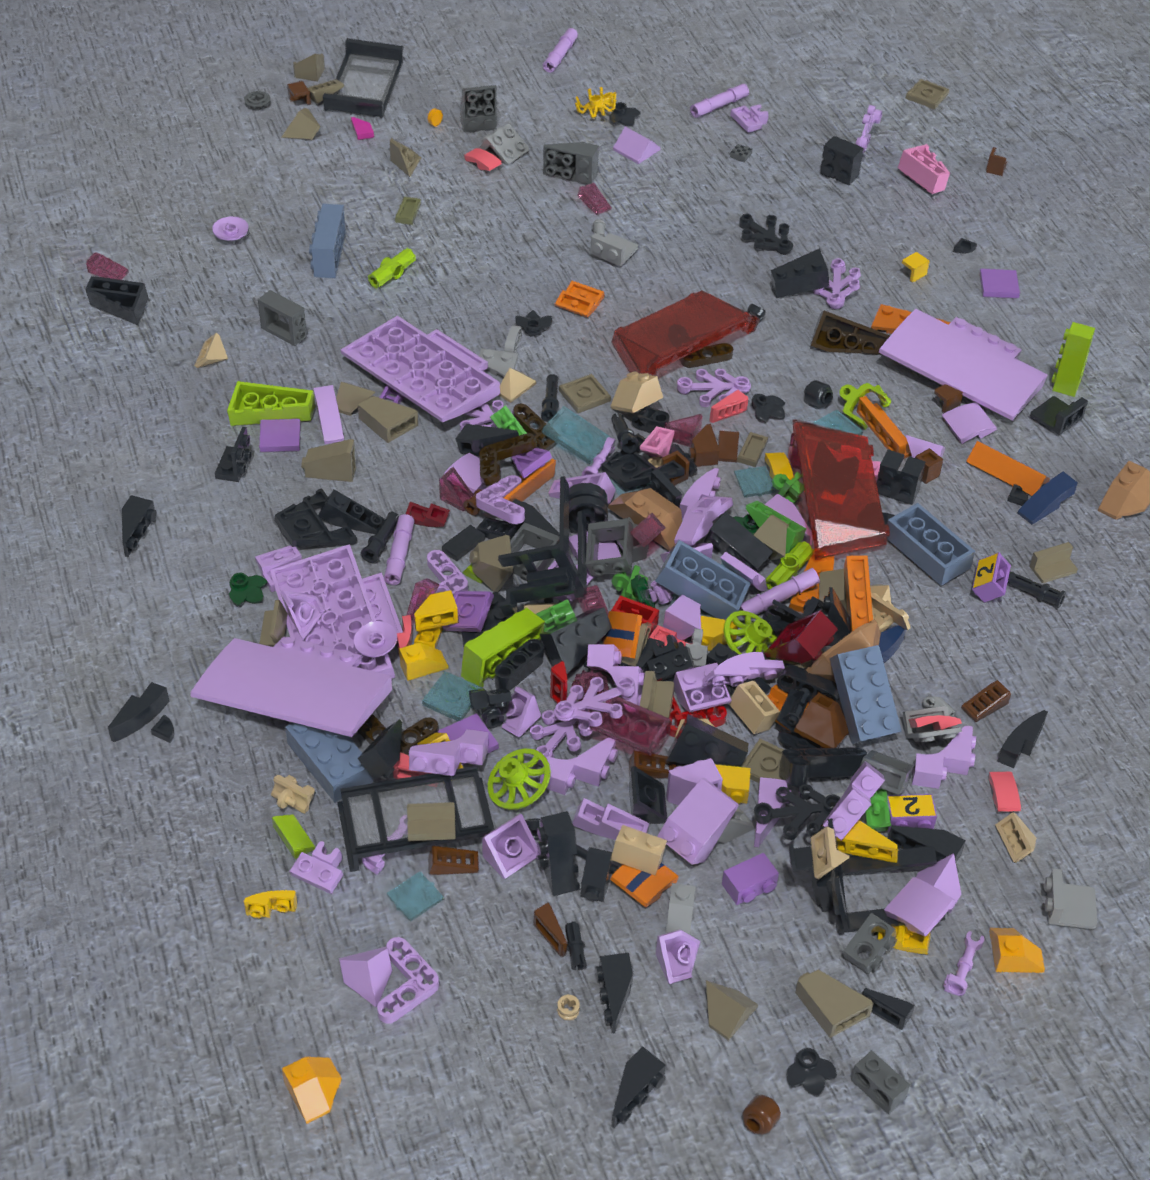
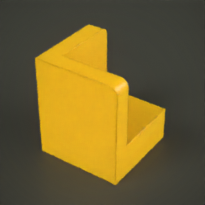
M918 252L902 260V264L912 270L910 276L912 283L927 275L929 260Z

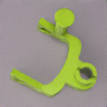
M865 383L856 389L852 385L846 384L841 387L839 392L842 399L846 401L843 412L866 430L868 426L864 420L852 414L859 398L873 392L878 396L882 407H888L891 404V399L884 393L880 385L874 387L869 383Z

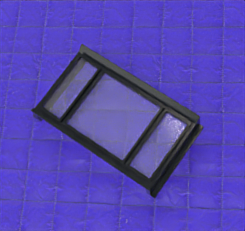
M346 38V54L336 77L338 81L344 84V87L334 94L324 93V112L331 109L380 116L383 119L403 64L404 46Z
M477 766L457 769L454 776L431 773L341 788L342 801L337 802L350 872L359 871L358 858L480 838L495 830L482 778H479ZM454 803L455 839L408 841L407 804Z

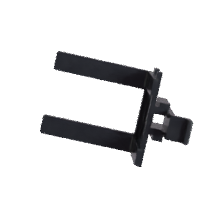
M565 476L560 477L559 544L498 556V561L502 567L523 564L528 572V583L506 589V601L498 603L505 617L513 616L517 612V603L541 599L545 603L554 602L553 597L574 594L575 598H580L587 594V566L585 564L587 519L583 511H578L577 569L569 555V484ZM554 558L559 567L538 571L533 562Z
M830 818L828 819V827L834 829L835 833L833 819ZM835 833L836 850L839 851L838 843H837V838H836V833ZM793 844L789 845L792 871L809 870L817 906H821L823 912L832 911L834 906L840 935L845 932L858 931L871 913L892 927L905 925L903 922L888 917L884 909L848 913L843 881L844 875L937 863L934 846L898 850L897 863L855 855L849 856L850 858L817 879L814 876L811 846L794 848ZM945 915L941 918L940 921H944L946 919Z

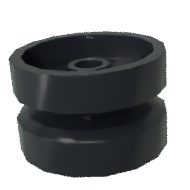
M579 483L569 488V529L572 532L578 533V511H583L587 519V532L588 524L608 521V500L603 488L592 483Z

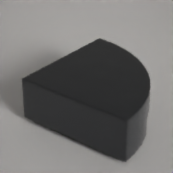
M961 238L954 246L953 252L960 254L970 253L976 249L977 244Z
M1014 484L1007 501L1023 506L1029 498L1022 491V487Z
M163 715L151 729V734L168 743H171L174 738V727L170 718Z

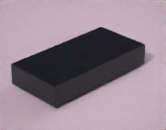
M469 525L442 545V552L458 561L475 548L478 543L483 542L485 534Z

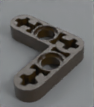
M674 326L669 329V342L681 364L686 368L731 360L733 357V346L728 343L695 348L684 328ZM709 354L711 355V357H705L703 355Z
M522 403L516 404L512 414L527 433L534 435L537 447L548 451L552 449L558 438L556 432L527 405ZM535 423L539 428L533 429L529 424Z
M526 433L483 447L480 450V477L483 484L491 486L499 482L500 460L529 452L536 448L537 442L534 435Z
M371 714L358 729V732L371 744L375 740L373 737L376 734H380L386 727ZM427 717L402 731L400 752L409 755V750L412 746L418 745L417 743L427 737L438 733L437 720ZM407 737H415L417 739L413 743L405 741Z

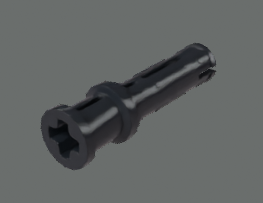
M555 374L547 376L546 395L542 401L543 410L541 411V418L549 423L556 421L558 418L556 410L559 407L557 400L559 378Z
M615 413L612 415L611 420L618 432L617 439L624 452L632 453L639 446L638 440L634 432L628 428L623 415L618 413L619 417H617Z
M396 512L388 513L377 533L369 538L368 545L361 550V556L365 561L375 563L379 558L380 551L385 549L386 540L398 522L399 516Z
M1011 571L1009 572L1007 584L1037 596L1040 601L1050 602L1056 608L1061 607L1066 591H1058L1051 588L1047 583L1042 585Z

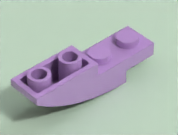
M714 468L705 473L688 489L680 503L683 520L702 497L716 496L715 489H719L721 478L718 477L719 469Z
M702 497L691 508L681 523L674 539L675 544L680 540L689 546H693L698 540L705 537L713 526V521L733 506L732 498Z
M763 652L744 653L727 659L712 670L702 681L703 684H713V686L731 684V686L735 687L743 684L746 679L759 677L770 680L776 678L777 674L785 669L783 660H765Z

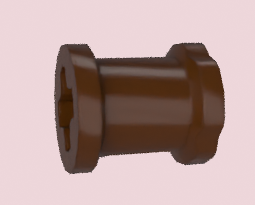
M481 489L475 490L473 496L470 499H466L463 503L464 509L471 515H477L480 511L476 506V494L482 491Z

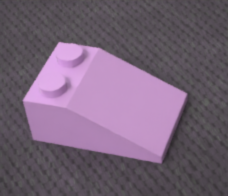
M702 778L668 817L657 837L667 840L666 844L690 864L703 863L708 858L739 804L707 779Z

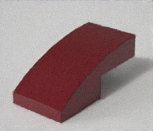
M410 502L405 514L412 516L416 525L444 527L450 510L432 503L427 508Z

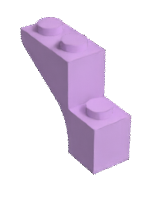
M588 644L587 666L591 670H601L610 673L616 686L617 681L622 677H631L634 680L635 691L630 697L622 696L629 710L635 714H641L639 706L645 677L643 670L639 666H618V664H621L622 657L621 651L615 645Z
M964 726L961 729L962 732H958L956 737L939 753H917L914 762L912 785L939 789L941 780H946L947 772L967 775L969 767H974L975 754L972 753V749H975L976 736H972L973 727Z
M466 729L465 733L456 740L412 746L409 750V770L454 776L460 762L483 765L488 753L489 732Z
M606 738L573 759L563 760L548 756L547 760L550 764L551 775L546 789L565 795L568 788L574 786L576 779L599 787L602 779L608 777L610 762L614 763L618 754V750L615 749L616 740ZM544 774L540 775V784L543 782Z
M865 761L851 777L847 790L828 815L823 826L827 827L828 819L832 818L836 836L842 840L870 807V798L885 781L884 775Z

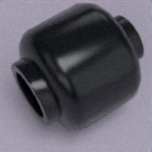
M814 380L805 387L804 397L808 404L823 408L832 401L833 392L828 384Z

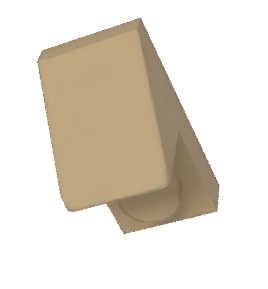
M827 826L811 837L815 878L819 879L850 858L849 855L836 850L834 829Z

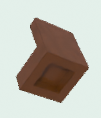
M303 81L287 84L288 98L291 102L304 99L307 105H311L310 91Z
M993 147L989 155L986 172L1003 176L1007 166L1006 157L995 155L996 147Z
M946 384L935 389L934 394L944 401L942 413H946L961 405L962 391Z
M929 448L915 456L916 459L926 461L922 477L923 483L927 484L940 476L943 458Z
M678 450L661 459V466L674 460L684 467L685 475L669 479L674 486L689 478V461Z

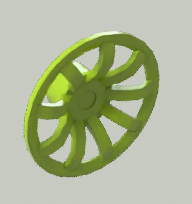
M748 611L733 612L724 623L726 642L730 649L739 655L742 653L737 648L747 642L750 644L745 653H751L755 646L756 652H762V649L765 652L768 649L767 644H772L777 638L768 622ZM745 616L746 624L740 622L737 617ZM751 617L756 619L753 623L751 622ZM731 621H733V623L741 629L737 630L730 628ZM730 634L736 636L745 635V637L736 642H732Z
M526 748L515 750L504 756L494 766L488 779V793L492 801L498 807L507 810H518L535 802L544 793L550 780L551 769L547 758L537 750ZM524 754L534 755L531 761L523 763ZM539 759L542 761L544 767L540 769H529L533 767ZM498 769L501 777H495ZM544 774L542 784L528 777V775L540 776ZM524 782L538 789L530 798L523 786ZM493 783H503L501 789L494 793ZM516 787L522 795L523 802L514 803ZM509 788V798L504 803L498 798L503 796Z

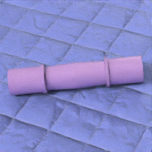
M567 29L559 39V43L549 53L543 63V68L546 72H553L558 64L561 63L568 49L572 47L578 37L575 29Z
M743 83L709 99L705 98L703 101L691 105V114L697 118L706 113H711L714 109L723 107L731 102L734 103L748 96L749 89Z
M403 514L399 516L396 530L393 534L394 540L390 557L387 559L384 575L385 582L390 585L400 583L405 567L404 560L414 526V518L410 515Z
M813 568L795 577L792 576L791 580L743 602L739 611H748L756 615L763 611L765 612L767 608L775 605L772 603L774 599L782 602L796 593L801 594L802 591L820 583L819 576Z

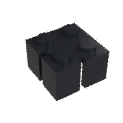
M833 136L823 147L820 174L832 179L836 177L837 181L850 186L860 174L864 147Z
M887 450L879 467L875 493L913 505L920 490L926 461L908 456L902 471H898L905 455Z

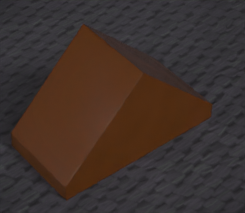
M719 431V461L737 463L739 432Z

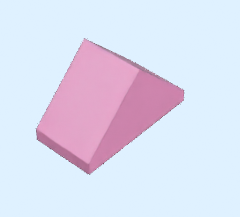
M656 426L641 444L640 450L651 457L663 458L667 456L674 437V430Z

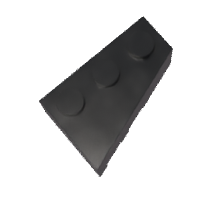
M820 248L771 270L772 288L776 298L829 287L828 268Z
M91 276L86 287L90 305L137 326L139 325L149 298L145 283Z
M727 512L709 529L704 543H712L713 549L722 555L727 552L755 572H758L773 553L770 548Z
M604 607L592 608L539 635L552 666L564 661L567 674L588 653V644H596L612 626Z
M688 714L668 751L667 761L690 765L699 760L712 758L716 765L741 767L748 754V743Z
M565 811L540 817V828H537L540 840L537 842L539 855L536 856L539 869L544 870L552 895L557 896L580 890V883L575 873L579 872L578 865H573V856L577 854L576 834L569 812Z

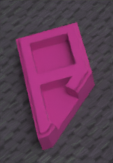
M351 117V123L358 140L374 137L371 123Z

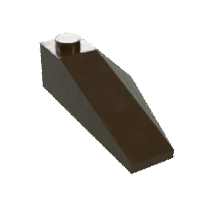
M823 310L814 329L810 346L826 352L881 354L879 350L890 335Z

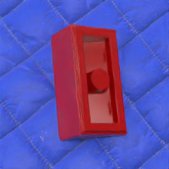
M564 661L551 668L550 697L557 704L567 700L568 679Z

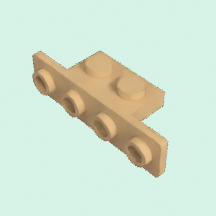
M875 592L871 593L873 619L877 621L881 632L885 631L894 622L906 630L911 628L908 621L909 616L904 610H899L891 602L882 600Z

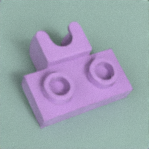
M761 105L752 106L750 110L746 106L731 109L730 115L747 132L761 129L762 125L768 121V111L760 112Z
M320 841L312 852V856L301 852L289 872L291 876L332 894L343 877L342 870L337 869L342 860V853L338 848H335L331 854L326 855L325 844L323 841Z

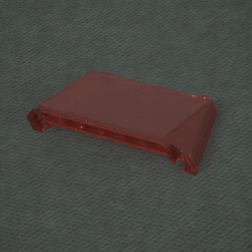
M701 290L697 293H691L688 297L625 327L617 328L614 331L611 343L629 373H648L655 376L658 369L736 331H746L747 334L754 332L760 319Z
M793 419V434L799 456L812 541L814 543L815 560L887 545V537L890 536L889 525L884 523L871 458L874 456L873 445H869L868 438Z

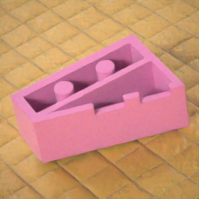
M928 144L903 150L898 169L912 178L917 184L924 187L929 193L935 194L945 190L950 172L941 161L935 159L936 154L928 150Z

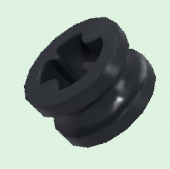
M491 707L483 712L482 719L487 728H496L503 723L504 716L498 707Z

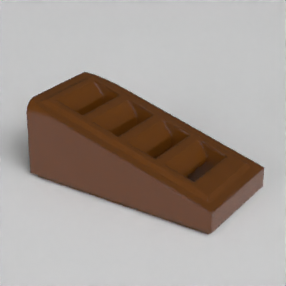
M996 680L965 702L961 708L977 722L1009 704L1011 692ZM975 705L980 710V712H978L973 706Z
M634 750L629 759V777L630 768L635 766L653 778H668L669 771L676 768L677 763L667 761V756Z
M432 846L428 856L429 874L478 873V851ZM470 858V864H466V859Z
M546 903L534 910L533 925L559 956L563 958L566 956L567 941L551 905Z

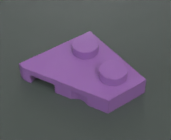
M534 448L529 452L512 456L511 458L522 478H525L537 468L543 467L552 456L548 450Z

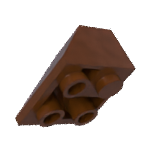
M818 693L810 701L794 729V732L800 734L801 737L817 743L821 748H837L849 734L839 703L821 693Z

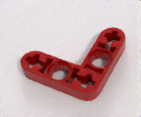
M673 696L671 706L673 711L670 712V718L668 721H661L666 733L671 737H675L678 728L672 725V719H674V723L678 727L681 719H685L689 714L695 718L709 719L714 727H719L726 722L727 710L724 706L719 705L681 713Z

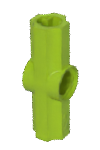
M406 248L392 259L390 257L384 258L380 267L368 275V281L371 286L377 289L391 278H400L404 269L416 261V255H414L411 249Z
M805 541L798 542L789 553L785 554V557L781 558L780 564L766 578L768 590L791 580L792 576L798 575V571L814 553L809 543Z

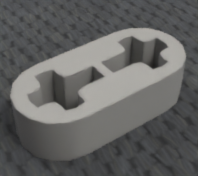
M511 326L505 343V352L516 353L522 334L521 326Z

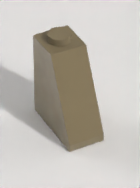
M372 396L358 404L359 419L387 443L418 426V411L376 396Z
M354 439L308 449L306 457L302 458L301 463L302 469H305V477L353 482L356 471Z
M819 969L812 973L807 972L798 979L796 995L829 1038L870 1017L873 1002Z

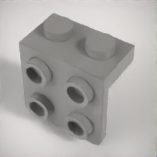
M509 123L502 128H497L492 135L488 134L482 139L483 143L479 147V149L485 151L492 148L506 165L511 164L529 151V147Z
M596 233L591 236L590 254L620 267L638 250L637 244L611 233L605 237Z
M947 706L902 712L906 738H914V742L956 737V733L962 732L961 727L934 730L932 723L918 728H911L908 719L922 716H949Z
M1052 868L1050 876L1045 878L1044 891L1047 892L1045 911L1048 912V924L1095 929L1097 926L1095 889L1089 886L1064 884L1062 869Z

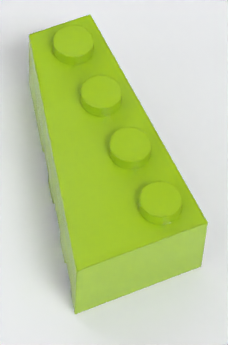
M1072 322L1070 329L1066 328L1063 337L1066 343H1062L1059 351L1062 358L1058 357L1055 366L1058 372H1054L1051 383H1054L1053 391L1075 397L1095 332L1094 327Z
M237 381L227 413L230 426L260 424L261 420L272 419L310 421L316 405L313 390Z
M525 608L520 612H516L507 620L501 621L492 629L483 632L477 638L469 640L464 645L461 677L476 689H481L484 686L483 681L488 677L491 679L495 677V668L526 641L541 639L539 634L544 631L545 621L528 608Z

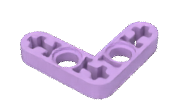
M514 475L507 476L498 483H494L476 494V506L509 523H522L525 520L524 508L503 498L522 483L521 478Z
M433 550L428 553L427 565L441 583L416 594L413 598V608L417 611L430 594L451 590L454 596L455 591H468L467 579L444 552ZM451 571L453 574L443 575L442 572Z
M400 937L390 939L386 946L388 947L390 961L408 981L383 998L377 1005L378 1018L387 1024L400 1019L433 995L439 988L437 973L405 939ZM393 948H402V955L397 950L393 952ZM409 962H417L419 967L416 970H408L406 965ZM423 977H424V978L426 979V981H428V982L432 980V984H431V985H429L428 983H425V984H424V983H423ZM406 992L415 994V998L411 1001H405L401 996ZM387 1008L390 1010L393 1008V1013H390L388 1011L384 1013V1009Z

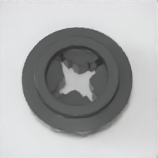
M253 91L244 97V103L248 108H254V110L257 108L262 109V107L266 108L271 104V98L266 92Z

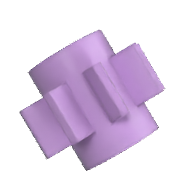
M655 580L651 583L652 588L648 589L653 602L658 601L659 604H665L672 600L674 592L655 582Z

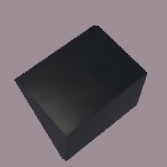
M631 767L629 778L631 815L649 824H665L667 821L664 784L637 767Z

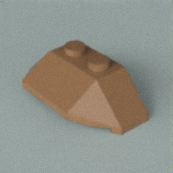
M1128 461L1111 483L1098 511L1113 519H1120L1122 516L1144 512L1150 505V471Z
M651 488L621 494L608 505V508L623 519L630 517L634 524L638 525L640 531L667 550H672L675 545L674 539L682 523V512L679 507Z
M873 619L869 623L856 628L824 652L806 671L836 683L830 658L837 654L879 645L881 631L877 621Z

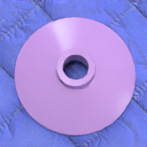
M224 217L214 223L212 230L213 234L219 239L237 240L247 234L248 224L239 217Z
M384 621L367 623L354 636L356 650L367 657L385 655L394 648L397 642L395 628Z

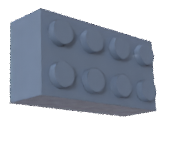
M322 203L321 211L317 213L318 222H315V233H312V244L309 245V255H312L310 269L314 271V277L336 278L346 235L344 205Z
M919 503L890 518L887 522L885 538L941 586L971 568L975 550Z
M680 540L677 541L669 552L655 582L679 596L684 595L701 604L700 608L712 616L725 620L733 612L739 611L751 582Z
M879 645L831 657L830 662L852 744L902 732Z
M294 722L285 726L287 744L334 803L341 800V788L374 782L372 776L358 760L362 752L349 736Z

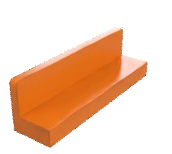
M867 396L860 397L857 413L887 450L904 454V458L912 456L907 438L877 403L872 404Z
M979 441L976 442L967 459L968 463L1012 486L1014 484L1019 485L1023 488L1022 491L1030 495H1034L1043 484L1050 480L1046 475Z
M552 458L543 467L537 468L525 478L520 476L522 483L503 498L511 502L514 499L523 502L554 477L556 460Z
M868 555L846 556L844 563L847 613L850 616L851 632L873 620Z

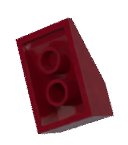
M820 610L787 625L764 652V655L766 657L799 663L809 660L815 661L821 656V649L834 640L833 635L838 629Z

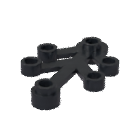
M743 214L740 217L739 227L744 229L742 230L741 238L743 240H755V248L777 249V252L782 255L789 254L793 249V243L788 240L790 227L788 224L781 223L779 225L778 232L781 234V239L775 236L776 216L768 215L766 217L768 230L755 223L750 214ZM752 228L758 233H752L750 229Z
M803 784L799 787L800 797L791 793L787 787H779L776 790L777 801L781 803L789 802L794 806L772 809L768 803H759L754 807V818L760 824H766L772 818L796 816L790 824L783 827V837L787 840H794L797 837V830L812 814L820 813L814 821L809 822L806 826L807 835L812 837L821 831L824 821L833 810L832 807H835L840 797L834 794L824 796L815 791L809 784ZM812 799L815 802H817V804H810L805 800Z

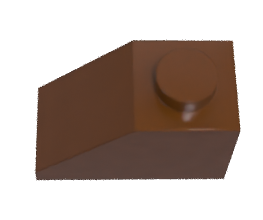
M707 424L692 439V446L688 449L690 459H693L697 467L718 465L720 450L712 426Z

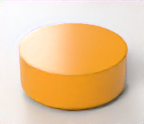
M432 109L427 117L428 123L438 126L442 122L443 113L439 109Z

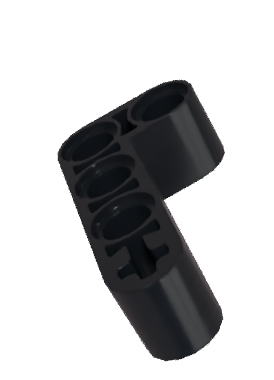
M856 747L785 749L782 751L780 774L789 785L795 787L808 784V777L853 776L860 768L863 757L867 755V751Z

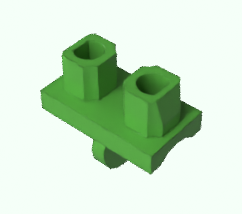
M506 405L490 416L497 428L518 430L519 435L526 434Z
M798 471L791 480L784 474H777L772 479L775 489L780 490L778 494L793 504L797 502L798 496L806 489L799 481L802 475Z
M635 565L632 573L626 576L625 572L615 574L612 578V584L616 587L617 591L623 589L621 596L640 602L638 595L635 594L631 585V579H634L635 575L639 574L641 568Z
M568 599L536 613L537 616L545 621L543 632L576 617Z
M881 788L870 798L871 805L865 811L867 825L877 832L886 831L888 826H891L887 790Z

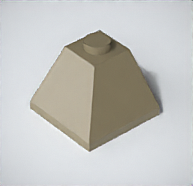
M509 535L478 543L469 556L473 572L493 592H499L513 573V566L502 567L498 561L499 555L511 553Z

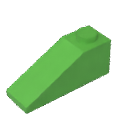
M759 501L746 505L745 509L759 528L770 515H774L789 524L786 534L785 554L789 553L798 542H802L806 532L805 527Z

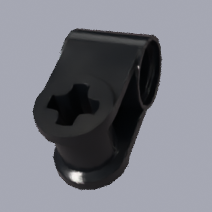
M646 406L640 409L637 415L633 416L631 422L636 429L651 433L656 426L669 429L670 416L665 411Z

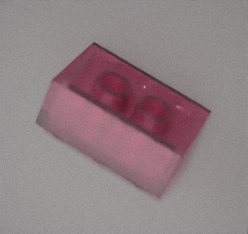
M617 696L607 700L605 703L620 704L623 715L620 718L614 719L610 717L608 712L599 711L602 715V724L597 727L590 726V729L648 755L659 752L668 739L671 719Z

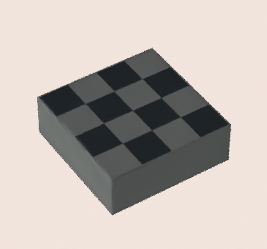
M737 144L730 152V157L746 162L751 156L753 149Z

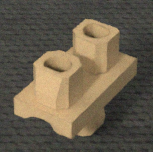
M280 775L274 777V788L271 796L278 799L277 806L284 809L289 805L305 814L309 810L311 800L314 798L315 789L309 785L302 788L297 785L296 778L290 775L285 778Z

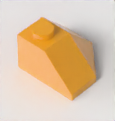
M1014 928L989 929L996 972L1044 973L1042 951L1038 946Z
M303 1057L282 1068L284 1084L306 1124L330 1113L333 1099L342 1081L330 1058Z

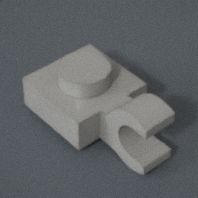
M694 628V633H692V643L685 644V647L690 648L695 668L705 666L707 658V646L701 645L703 629Z

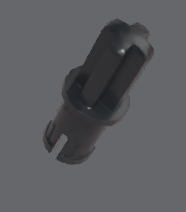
M678 444L671 445L669 454L678 450L689 461V475L696 473L698 470L697 465L690 459V455L684 452Z
M572 921L565 925L571 968L576 970L577 965V970H583L587 967L583 949L585 948V942L582 941L579 924Z

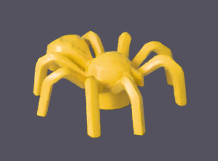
M599 87L600 95H592L591 88H589V102L585 106L580 103L578 96L575 97L577 101L575 103L578 113L584 114L588 109L590 117L593 119L598 111L601 112L602 116H605L604 108L608 112H612L615 109L616 92H608L603 95V87Z

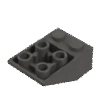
M496 85L462 89L460 121L464 132L497 129Z
M585 142L545 144L543 146V174L592 185L598 174L599 145Z

